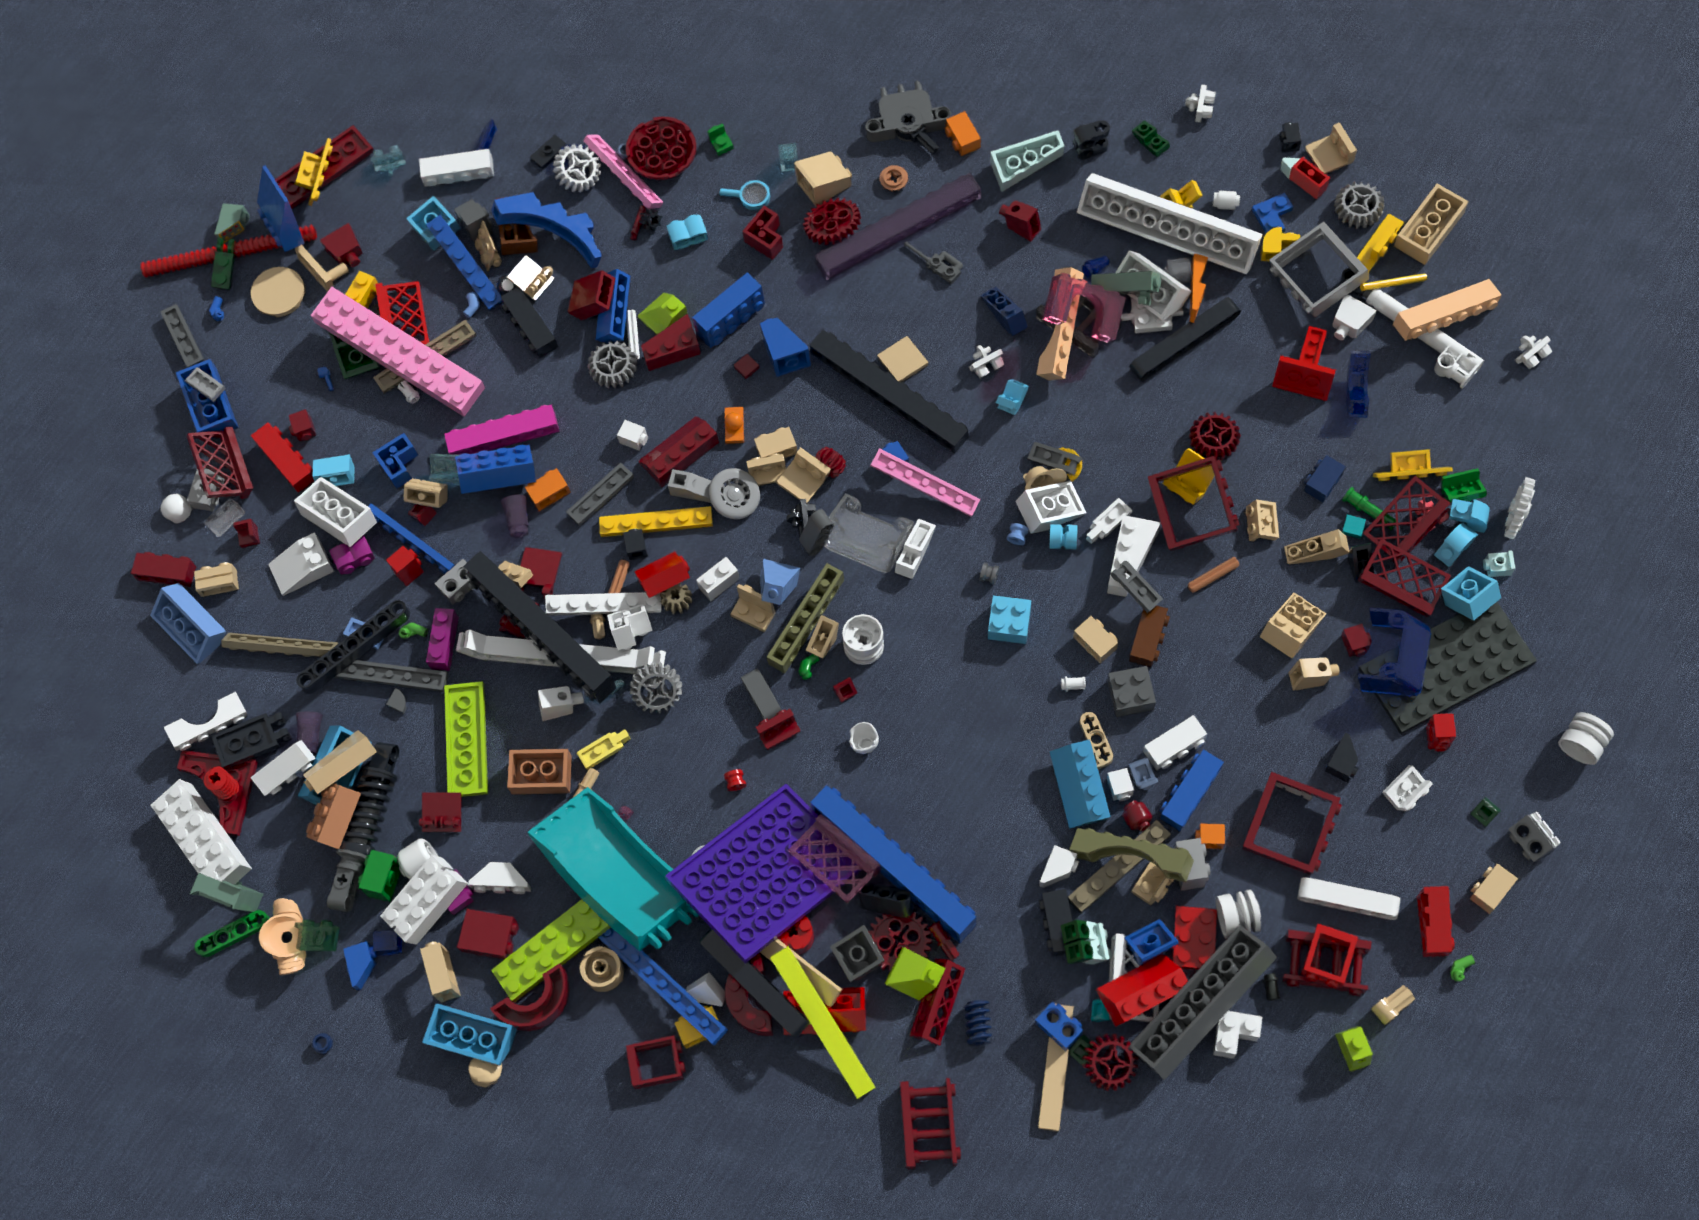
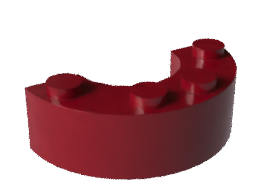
M759 952L749 961L765 976L763 956ZM729 974L725 986V998L736 1022L753 1034L774 1036L770 1013L754 1008L749 1003L748 991Z
M559 963L542 974L545 988L542 996L535 1003L528 1006H519L507 997L491 1007V1011L503 1023L513 1025L517 1030L521 1031L537 1030L551 1024L562 1013L568 1001L569 980L565 969Z

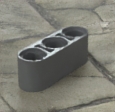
M823 509L815 511L809 517L799 538L800 543L809 556H814L823 549L834 527V524Z
M758 668L740 677L763 720L771 719L781 711L777 700Z

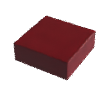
M748 354L734 364V368L745 379L749 378L760 368Z

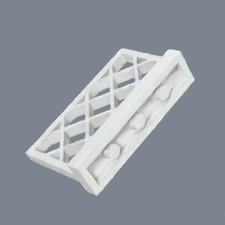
M1115 934L1111 939L1112 957L1110 958L1109 982L1127 973L1125 964L1129 960L1136 968L1139 967L1133 958L1134 955L1131 956L1126 950L1124 938L1126 936L1124 934ZM1159 1004L1152 1007L1153 1017H1145L1141 1013L1139 1014L1140 1016L1130 1020L1151 1022L1158 1015Z

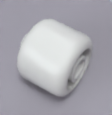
M418 839L398 852L399 870L403 876L411 880L431 855L438 856L431 844L425 839Z

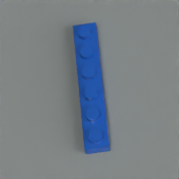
M441 214L427 223V228L489 311L502 303L499 292Z
M372 503L369 504L368 507L371 509L377 523L380 522L384 530L390 534L392 532L397 535L396 538L403 544L407 542L416 554H423L424 559L431 565L433 563L438 565V569L443 574H446L455 566Z

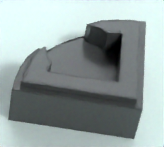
M395 688L386 705L404 714L406 711L405 697L400 690Z

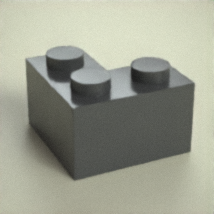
M473 199L454 209L459 221L474 244L475 240H477L478 230L481 227L482 221L485 222L489 234H493L491 230L493 224L489 219L488 212L480 204L475 203Z

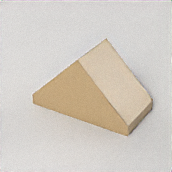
M821 615L806 651L824 658L836 641L839 623Z

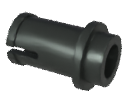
M1276 974L1264 975L1262 982L1265 983L1267 1001L1280 999L1277 985L1279 978L1276 977Z

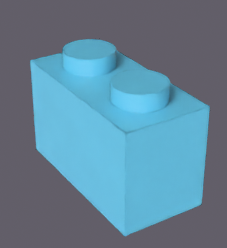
M350 455L313 460L312 477L314 481L322 477L335 486L354 483L355 467Z

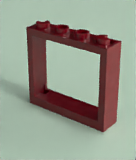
M1215 456L1148 476L1170 551L1238 531L1236 526L1239 525L1237 515H1233L1231 510L1234 504L1231 496H1227L1226 489H1229L1226 478H1222L1220 471H1223L1221 461L1216 460ZM1212 466L1229 526L1176 542L1159 482Z
M1271 772L1242 849L1312 875L1313 871H1318L1321 860H1318L1320 852L1324 853L1327 848L1328 842L1325 841L1327 833L1332 834L1335 823L1332 822L1334 814L1338 816L1341 810L1340 798ZM1276 782L1331 802L1309 865L1253 844Z

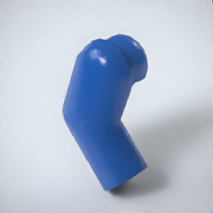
M218 296L214 297L209 313L214 320L221 321L224 318V312L220 309L223 299Z

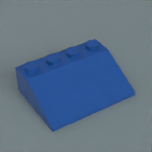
M266 165L263 166L257 199L260 209L257 212L261 220L263 219L272 238L274 237L277 246H281L286 252L305 243L289 201Z

